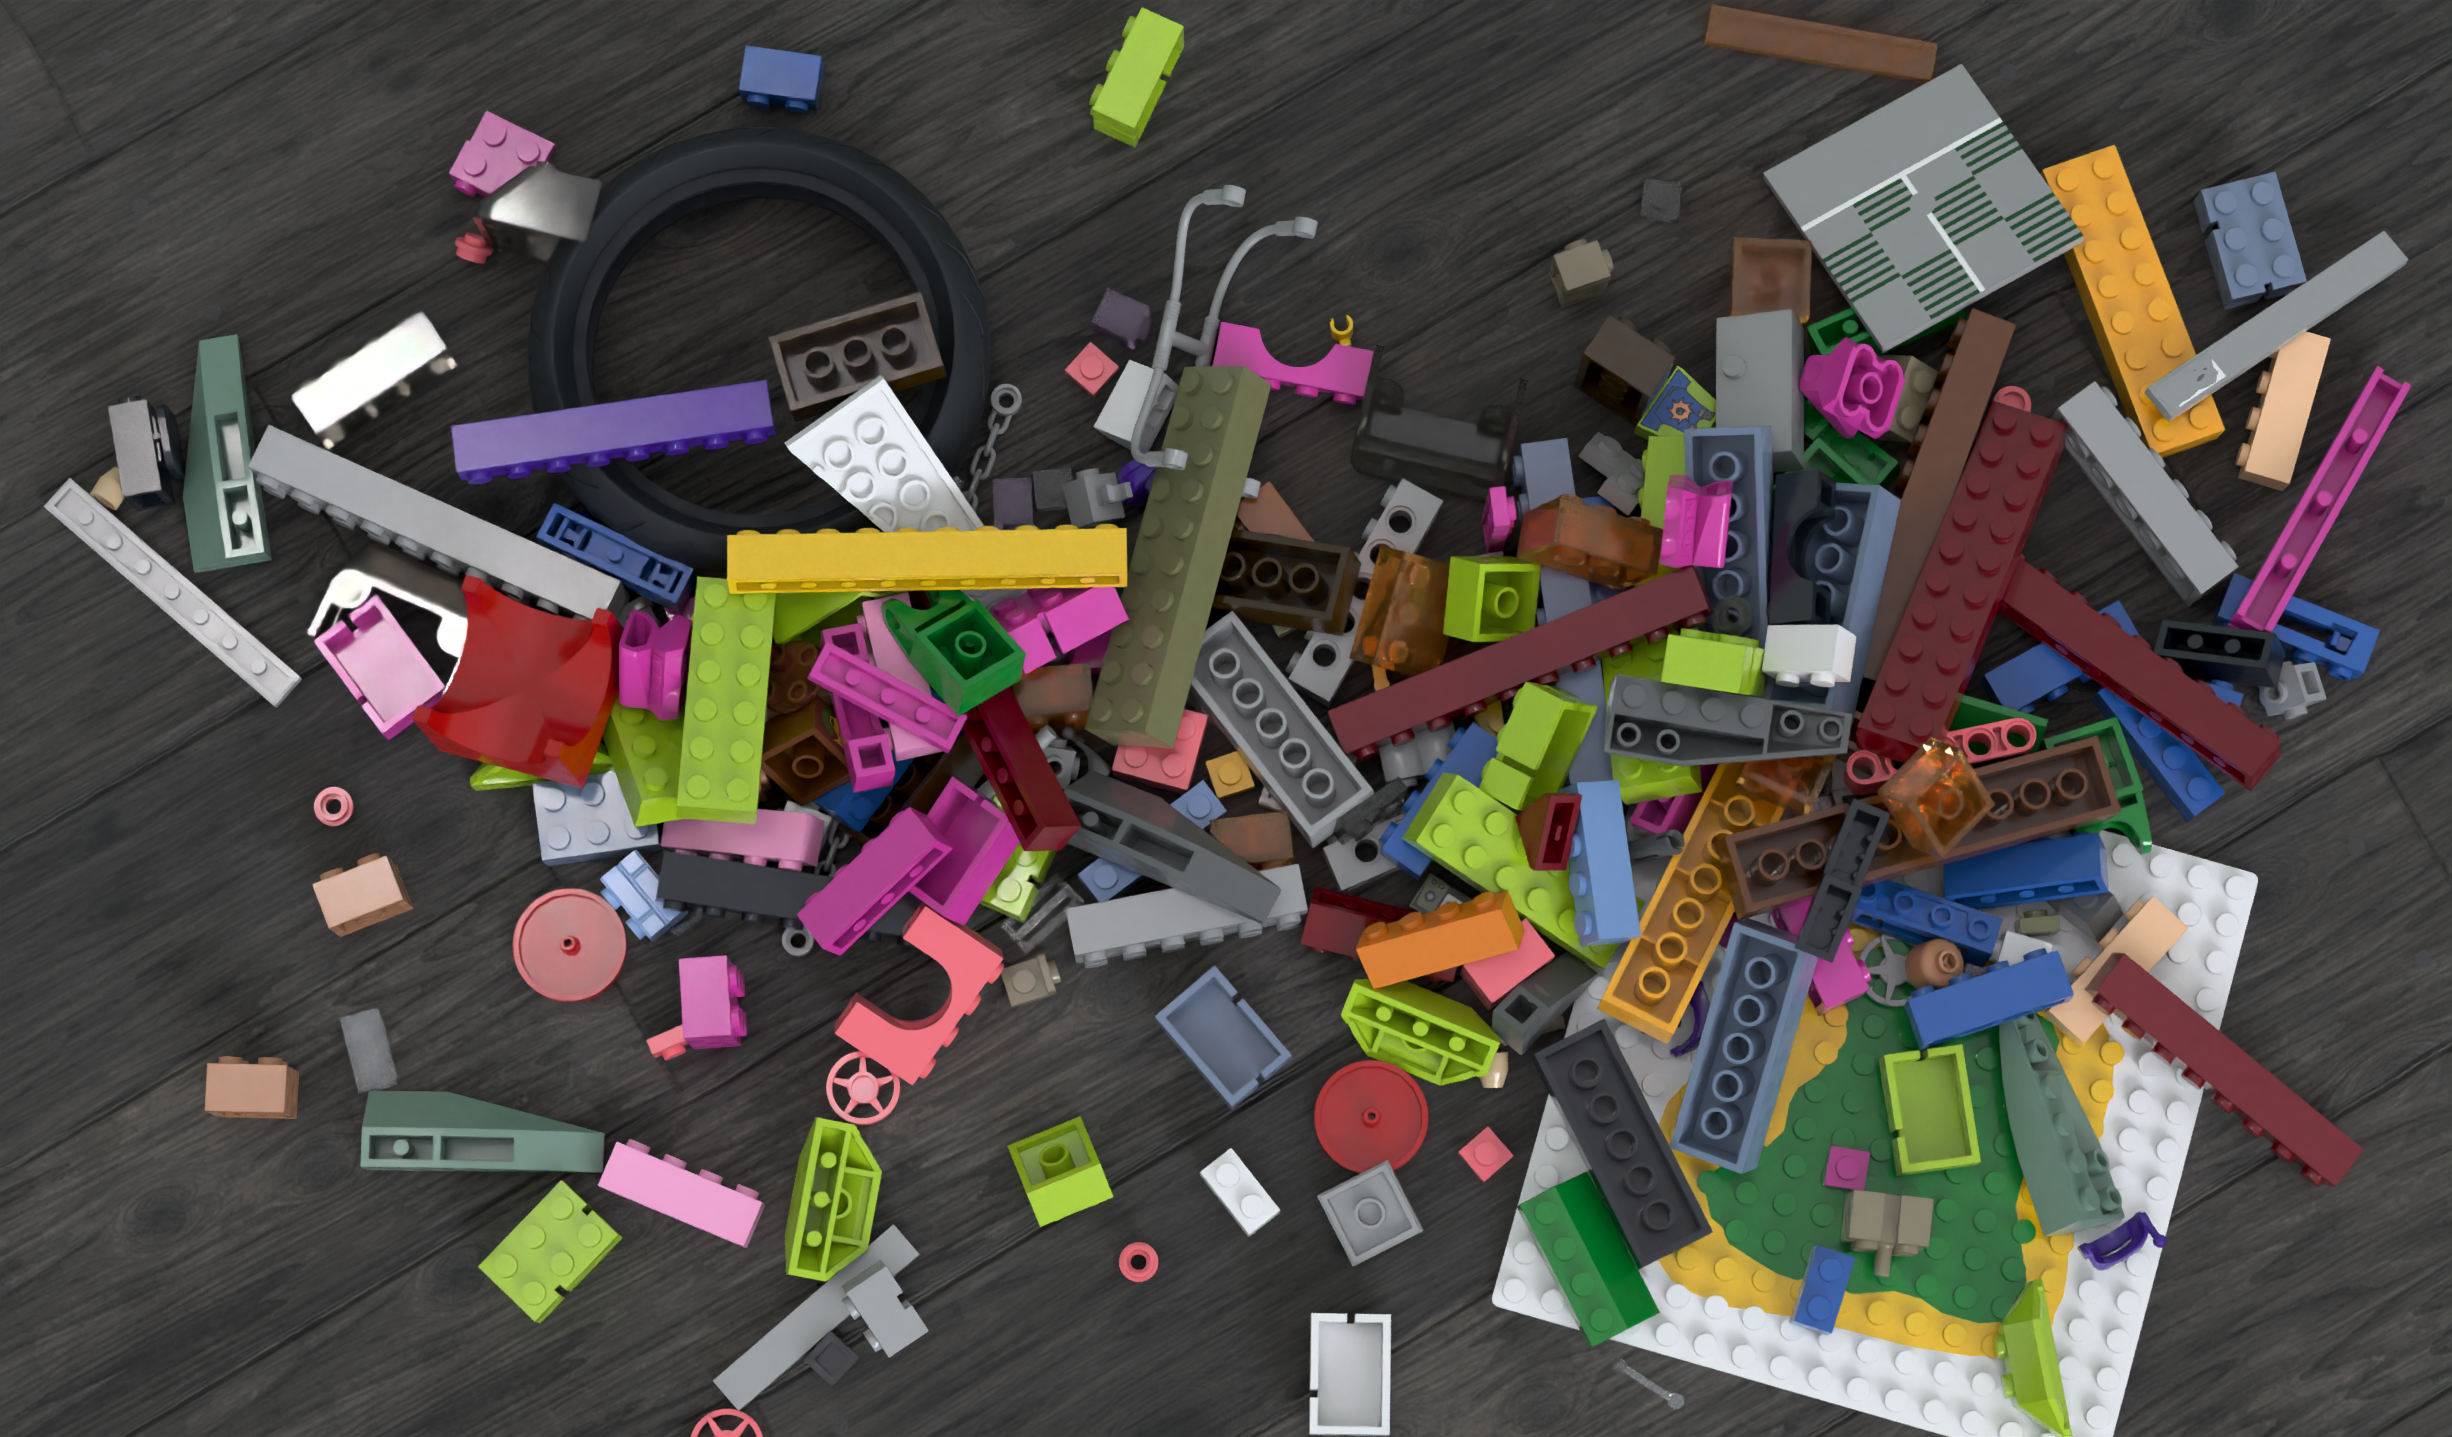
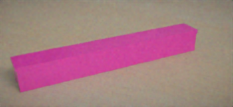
M2379 366L2376 367L2365 383L2227 627L2272 632L2411 387L2409 383L2404 382L2400 384L2384 375V369Z

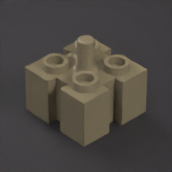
M1853 1190L1845 1195L1841 1242L1850 1243V1250L1873 1253L1876 1250L1874 1275L1888 1277L1890 1274L1891 1255L1913 1257V1255H1918V1251L1929 1247L1934 1199Z

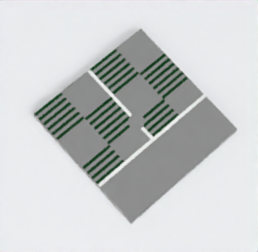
M1962 64L1763 173L1765 182L1882 353L2084 242L2082 232Z

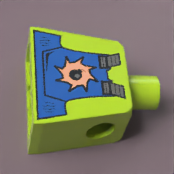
M1677 366L1641 421L1637 424L1634 433L1649 440V436L1684 435V429L1716 427L1714 425L1716 423V400L1685 370Z

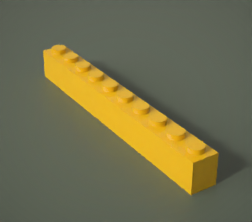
M1113 524L1097 525L1095 529H1079L1074 525H1060L1055 529L1039 530L1038 527L1031 525L1019 526L1015 530H999L993 526H982L976 528L975 531H959L955 527H940L936 531L920 532L918 529L911 527L900 528L896 532H880L874 528H862L857 530L856 533H840L835 529H821L814 534H800L799 531L791 529L780 530L776 534H760L754 530L739 531L737 535H727V582L730 594L1127 587L1126 528H1118V526Z

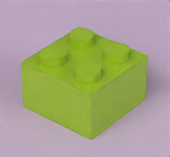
M1451 556L1443 634L1471 642H1500L1535 628L1541 564L1512 556Z

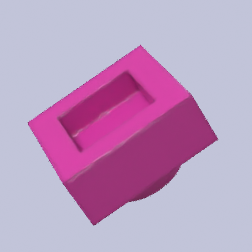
M1831 1145L1829 1147L1823 1185L1851 1191H1864L1870 1152Z

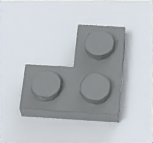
M1598 432L1587 443L1579 457L1608 478L1597 493L1629 516L1639 505V490L1644 486L1645 471L1642 460L1635 459L1624 451L1615 439Z

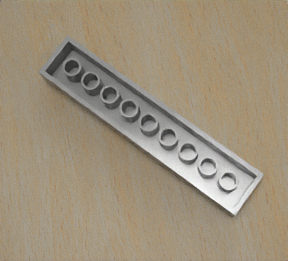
M268 425L248 465L257 476L255 481L264 486V491L275 497L284 499L286 494H288L291 498L298 501V506L311 513L319 515L320 511L324 510L333 517L332 520L345 528L354 530L356 525L360 526L361 529L368 532L367 536L381 544L388 546L390 541H393L403 548V553L417 560L423 561L425 556L438 563L437 567L453 576L458 577L461 571L466 575L481 578L491 588L495 589L497 587L502 592L508 594V598L526 606L533 603L542 609L543 612L566 618L588 620L593 619L596 608L611 611L616 619L619 620L625 605L631 597L620 580L273 426Z

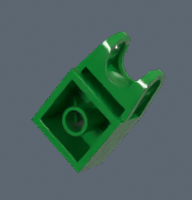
M925 590L931 605V609L928 610L913 609L895 598H890L883 602L881 607L882 617L890 634L913 667L957 716L962 715L1020 680L1026 653L978 599L972 601L961 590Z
M2113 717L2043 739L2037 752L2098 736L2121 808V812L2109 820L2067 831L2069 837L2077 832L2100 834V831L2103 829L2115 828L2122 831L2128 837L2140 855L2151 852V832L2142 794L2144 789L2118 718Z

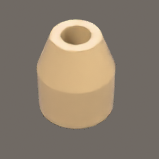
M116 467L102 475L90 492V495L96 501L112 510H117L124 499L119 471Z
M1497 1051L1488 1074L1479 1077L1483 1088L1503 1087L1508 1074V1051Z

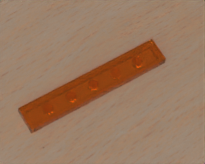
M1711 5L1704 45L1924 83L1932 80L1938 45L1932 42Z

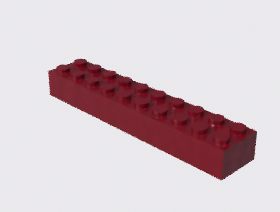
M1992 401L1857 726V748L1932 773L2064 450L2067 424Z

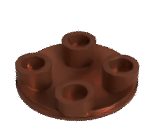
M795 641L786 645L778 643L772 646L767 695L768 709L780 714L793 713L808 705L816 697L822 686L807 679L821 653V650L816 645L807 641Z

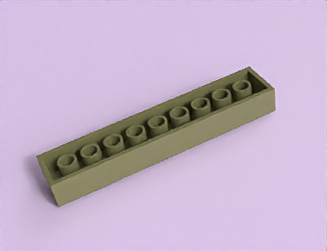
M1245 366L1184 367L1161 452L1165 451L1166 448H1172L1188 453L1184 470L1168 467L1156 468L1127 574V587H1124L1120 599L1129 619L1112 629L1085 727L1087 731L1113 746L1174 748L1271 388L1270 383Z

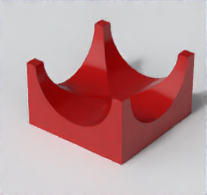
M466 575L461 590L467 605V631L459 666L443 697L430 708L417 705L412 720L439 751L584 788L619 692V642L624 628L611 611L596 608L593 619L588 620L561 617L523 605L497 592L481 578Z

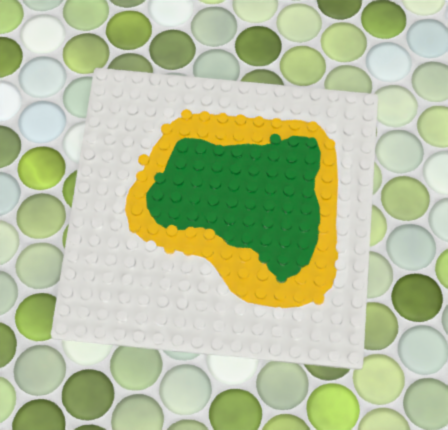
M1831 755L1803 757L1809 761L1779 821L1830 808L1827 798L1833 790L1847 788L1844 783V771L1847 763ZM1856 768L1852 770L1853 774L1859 779L1864 780L1872 777ZM1639 803L1630 804L1625 819L1627 842L1642 838L1629 823ZM2101 830L2099 835L2107 851L2109 891L2114 894L2123 915L2138 899L2145 903L2154 896L2188 927L2186 932L2148 973L2219 1030L2255 896L2258 877L2252 872L2153 844L2151 852L2140 855L2128 837ZM2066 831L2047 837L2058 839L2069 837ZM1673 855L1632 866L1635 895L1646 902L1638 914L1639 923ZM1943 865L1889 879L1946 899ZM2046 901L1979 910L2003 918L1998 939L2007 930L2015 933L2014 923L2018 919L2024 918L2023 912L2047 910L2048 916L2059 915L2060 931L2057 934L2031 938L2051 943L2050 952L2058 950L2070 984L2076 979L2071 973L2086 956L2093 960L2102 950L2096 941L2069 923ZM1770 912L1749 917V919L1776 927ZM1861 914V916L1872 919L1871 916ZM2123 915L2113 926L2118 932L2128 922ZM1848 923L1847 927L1854 940V945L1850 946L1856 961L1859 960L1863 950L1872 940L1884 934ZM1630 941L1619 944L1605 969L1588 965L1598 973V977L1574 1001L1564 1038L1605 1018L1670 1146L1697 1049L1678 1057H1674L1670 1050L1676 1046H1681L1691 1036L1695 1023L1694 1011L1689 1003L1681 1018V1027L1676 1028L1669 1043L1666 1044L1648 1034H1642L1640 1030L1597 1009ZM1887 941L1893 954L1906 956L1913 948L1902 941ZM1881 943L1868 953L1865 960L1867 968L1879 966L1885 958ZM1719 944L1700 979L1704 983L1710 1004L1726 953V949ZM1956 945L1958 949L1968 952V949ZM1988 960L1983 968L1964 962L1963 974L1971 973L1972 978L1987 974L1985 968L1993 965V962ZM1870 974L1871 981L1867 982L1876 994L1885 998L1887 985L1882 982L1879 975ZM1905 982L1894 988L1890 1000L1906 999L1911 996V992L1917 989ZM1865 993L1851 1002L1818 1016L1807 994L1757 1168L1740 1174L1671 1149L1713 1232L1638 1270L1660 1313L1610 1339L1947 1437H2056L2013 1407L2011 1398L2005 1399L2001 1385V1375H2006L2004 1360L1997 1359L1993 1336L1999 1335L1997 1327L2027 1283L2042 1278L2073 1435L2071 1437H2113L2162 1248L2154 1246L2153 1238L2148 1233L2144 1246L2137 1253L2107 1270L2099 1271L2092 1266L2089 1259L2085 1260L2077 1247L2083 1243L2088 1244L2105 1236L2127 1222L2139 1211L2141 1213L2146 1212L2158 1233L2166 1236L2204 1087L2202 1086L2199 1090L2186 1082L2181 1077L2183 1073L2181 1068L2173 1062L2168 1065L2158 1059L2151 1052L2154 1046L2143 1037L2139 1041L2126 1033L2121 1028L2124 1022L2113 1013L2104 1020L2082 1045L2077 1046L2043 1015L2047 1009L2036 1012L2101 1148L2107 1155L2109 1171L2114 1186L2121 1195V1206L2125 1218L2072 1234L2044 1236L2018 1160L2009 1124L2002 1079L1999 1025L1927 1048L1963 1044L1981 1162L1975 1166L1896 1176L1891 1141L1898 1137V1132L1890 1133L1878 1059L1887 1054L1920 1051L1904 1006L1888 1007L1881 1005ZM1926 1049L1920 1051V1059H1918L1917 1061H1922L1921 1053L1924 1052ZM1548 1094L1518 1205L1586 1171L1590 1175L1550 1094ZM1831 1145L1870 1152L1864 1191L1934 1199L1929 1247L1918 1251V1255H1913V1257L1891 1255L1890 1274L1888 1277L1874 1275L1876 1250L1873 1253L1850 1250V1243L1841 1242L1845 1195L1850 1193L1851 1190L1823 1185L1829 1147ZM1516 1209L1493 1291L1492 1303L1503 1309L1579 1330L1518 1209ZM2131 1240L2127 1241L2123 1246H2121L2117 1250L2101 1257L2109 1256L2113 1253L2118 1252L2123 1247H2125ZM1816 1245L1855 1257L1832 1334L1823 1335L1789 1323L1811 1250Z

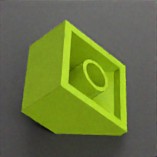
M1081 1116L1008 1145L1040 1227L1113 1197Z

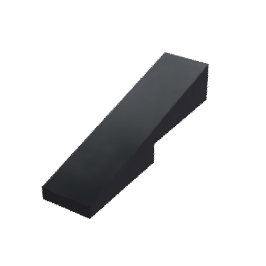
M1849 798L1794 948L1833 963L1863 889L1861 885L1891 813L1854 798Z

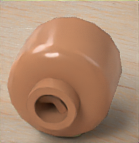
M1933 939L1914 946L1908 953L1905 961V972L1908 980L1916 989L1933 985L1934 989L1938 990L1950 986L1948 980L1962 975L1964 971V960L1960 950L1954 943L1946 939Z

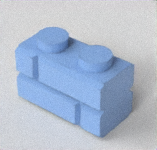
M637 850L631 852L600 879L606 886L600 893L615 910L620 906L626 910L631 917L625 923L640 940L647 935L653 943L689 913L687 909L686 912L663 909V902L655 901L659 876Z

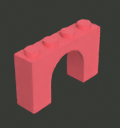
M921 901L903 926L902 936L906 941L939 962L947 971L951 985L945 1003L937 1012L927 1018L906 1021L889 1015L856 993L834 1023V1032L837 1036L912 1086L918 1077L925 1079L936 1063V1059L933 1056L941 1045L944 1047L950 1045L959 1031V1027L956 1026L964 1013L968 1016L973 1013L982 998L978 993L986 982L993 984L1004 968V964L1001 963L1004 959L1002 949L966 925H961L945 918L923 901Z

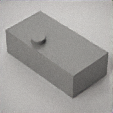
M1792 309L1717 318L1716 427L1772 426L1773 473L1804 469V394L1798 387L1804 370V328Z

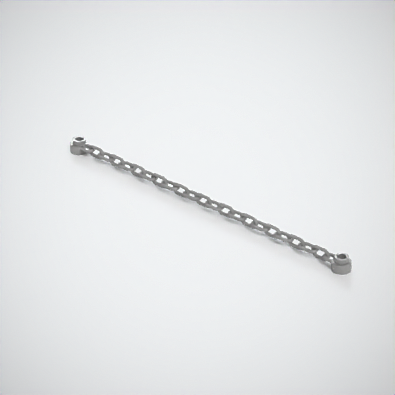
M1001 384L993 390L991 394L992 411L987 422L988 430L991 433L986 445L979 447L975 452L969 471L973 480L969 490L962 494L966 497L968 503L973 500L971 507L974 512L978 506V497L975 492L979 481L989 476L996 459V453L993 449L996 437L1007 430L1012 416L1021 408V393L1017 387L1011 384ZM1004 396H1010L1013 398L1014 403L1011 407L1004 408L999 404L1000 399ZM996 414L1005 417L1001 428L999 423H995L993 426ZM982 452L984 457L990 455L983 474L982 469L975 471ZM833 820L827 837L828 844L831 846L827 858L818 863L813 874L819 875L822 867L824 872H828L830 869L829 877H833L836 873V867L833 864L834 857L838 849L847 845L850 837L845 834L841 843L839 837L833 840L839 823ZM804 926L803 930L786 929L782 936V944L789 954L801 957L808 954L813 948L814 937L806 926ZM800 934L806 938V943L803 947L795 948L791 945V940L795 935Z

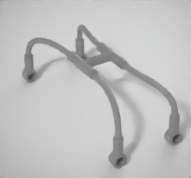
M1224 185L1223 189L1205 190L1188 201L1179 222L1170 300L1166 301L1152 364L1154 371L1131 438L1130 451L1136 461L1148 467L1185 469L1188 453L1172 448H1166L1162 452L1149 451L1146 454L1140 451L1143 430L1156 398L1163 371L1167 370L1172 346L1195 355L1194 367L1210 366L1220 323L1218 315L1229 282L1242 258L1253 245L1269 235L1314 238L1318 224L1316 220L1307 217H1295V220L1278 221L1274 225L1257 230L1239 246L1221 276L1211 304L1209 316L1205 317L1202 336L1199 341L1176 331L1181 307L1179 299L1189 221L1194 209L1201 203L1206 205L1225 204L1233 207H1242L1246 190L1234 185ZM1246 478L1242 497L1257 499L1261 482Z

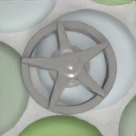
M1882 935L1872 940L1865 947L1859 960L1862 959L1865 963L1868 953L1881 943L1885 958L1879 966L1868 967L1867 969L1870 974L1879 975L1882 982L1887 985L1885 998L1876 994L1869 985V990L1866 994L1881 1005L1902 1007L1912 996L1902 1000H1890L1896 986H1900L1905 982L1912 985L1905 972L1907 955L1893 954L1887 942L1890 940H1902ZM1905 942L1911 945L1912 947L1916 946L1915 944Z

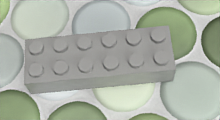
M2094 381L2061 405L2050 419L2067 424L2066 450L2183 602L2189 607L2225 581L2239 567L2235 563L2237 559L2236 554L2225 541L2219 542L2211 532L2213 526L2209 518L2201 510H2194L2187 500L2189 494L2185 487L2177 479L2171 480L2163 469L2165 463L2157 451L2153 448L2148 450L2139 438L2141 432L2133 420L2129 417L2124 419L2116 409L2117 401L2109 389L2105 386L2100 388L2096 381Z
M1233 611L1205 630L1189 690L1312 848L1316 847L1375 803L1373 789Z
M1299 864L1258 871L1281 889L1264 925L1176 888L1066 909L1076 964L1084 962L1085 968H1093L1108 964L1107 958L1123 955L1124 961L1146 957V950L1161 947L1162 953H1170L1185 949L1186 942L1200 940V945L1205 946L1223 942V937L1227 934L1238 932L1239 938H1247L1262 934L1263 927L1277 925L1278 931L1300 927L1301 920L1307 919L1308 908Z

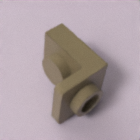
M1044 953L1037 955V958L1005 967L1001 972L1012 1008L1057 994L1054 984L1061 982L1055 960L1047 962Z

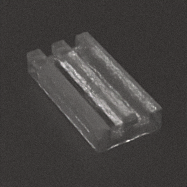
M1057 872L1038 889L1030 908L1032 909L1056 885L1061 890L1017 932L1012 927L1018 920L1013 917H1009L1000 925L1001 929L1027 956L1067 919L1066 909L1078 907L1084 903V900L1077 895ZM1068 896L1072 901L1026 943L1022 938Z

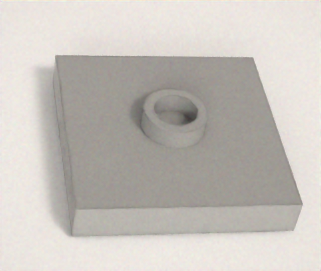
M1389 1160L1317 1195L1352 1266L1424 1231Z

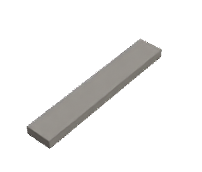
M893 1224L868 1246V1250L835 1274L715 1378L713 1382L738 1411L742 1410L817 1345L830 1331L832 1332L850 1316V1313L841 1301L847 1297V1294L841 1287L879 1260H882L892 1276L895 1277L920 1254Z

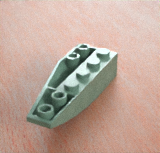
M238 334L199 340L183 490L187 529L195 573L272 560L261 484L255 481L257 476L248 467L256 449Z
M2036 1013L1999 1024L2002 1079L2009 1124L2018 1160L2044 1236L2068 1235L2125 1218L2121 1206L2122 1198L2114 1186L2109 1171L2107 1155L2102 1150Z
M369 1091L362 1124L360 1167L366 1170L603 1173L605 1133L451 1092Z

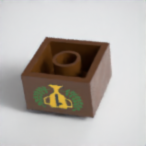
M818 695L802 709L793 713L779 714L765 722L761 769L800 806L850 781L835 712Z

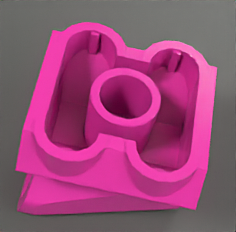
M1845 337L1829 355H1812L1807 359L1798 387L1841 436L1849 439L1860 430L1870 437L1877 439L1890 429L1906 378L1903 375L1901 366L1896 361L1884 360L1875 354L1874 349L1870 345L1857 344Z
M1670 475L1666 496L1660 564L1675 568L1690 565L1715 568L1724 567L1733 480L1717 481L1700 488L1687 475Z
M638 610L630 612L619 642V703L621 705L649 709L661 721L679 718L687 695L693 621L678 614L659 628L649 614Z

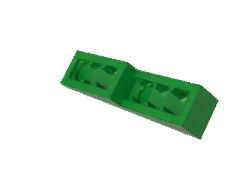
M1804 395V441L1811 445L1819 437L1870 485H1880L1887 489L1900 473L1899 462L1858 431L1849 439L1841 436Z

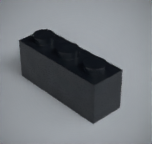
M2162 619L2154 653L2161 658L2169 657L2176 661L2182 667L2183 673L2188 677L2277 688L2286 654L2275 633Z

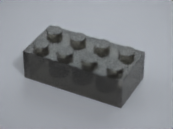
M423 311L416 315L414 312L404 315L394 324L395 329L384 336L382 334L372 336L362 344L363 349L352 357L344 355L338 358L329 366L330 371L318 379L316 376L310 377L296 387L297 392L291 397L327 449H330L457 366L451 353Z

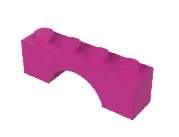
M1221 322L1213 366H1245L1270 383L1271 390H1280V385L1296 387L1295 394L1317 398L1318 392L1334 395L1333 401L1355 405L1356 399H1365L1373 351L1335 344L1329 354L1318 363L1307 367H1291L1278 362L1268 353L1262 342L1260 329Z
M861 623L822 630L819 644L821 651L828 641L869 663ZM830 691L853 793L892 786L896 770L888 736L881 726L879 717Z

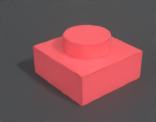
M1090 342L1065 369V374L1094 398L1119 371V366Z
M683 1024L646 1040L652 1055L655 1058L663 1056L664 1060H669L685 1053L686 1049L684 1046L688 1044L683 1038Z
M1486 1127L1458 1152L1483 1183L1514 1157L1489 1127Z

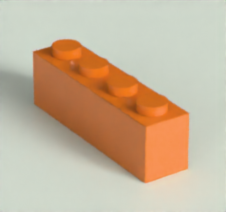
M1508 890L1496 894L1494 892H1485L1476 896L1473 900L1461 904L1449 902L1440 906L1437 910L1425 914L1413 912L1404 916L1401 920L1385 924V922L1374 923L1362 932L1356 951L1373 989L1519 950L1525 929Z

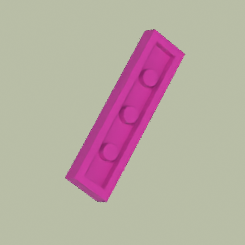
M1505 486L1489 488L1484 506L1482 524L1487 554L1503 551L1505 542L1510 541L1512 527H1514V520H1516L1514 497H1506Z
M828 641L825 643L807 677L808 680L947 754L968 717L965 714L957 716L948 705Z

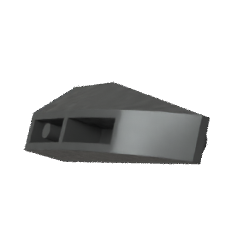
M1617 674L1610 685L1605 718L1604 753L1677 766L1846 754L1853 714Z
M1094 770L1064 790L1081 825L1067 844L1264 925L1281 892L1280 887L1162 798Z

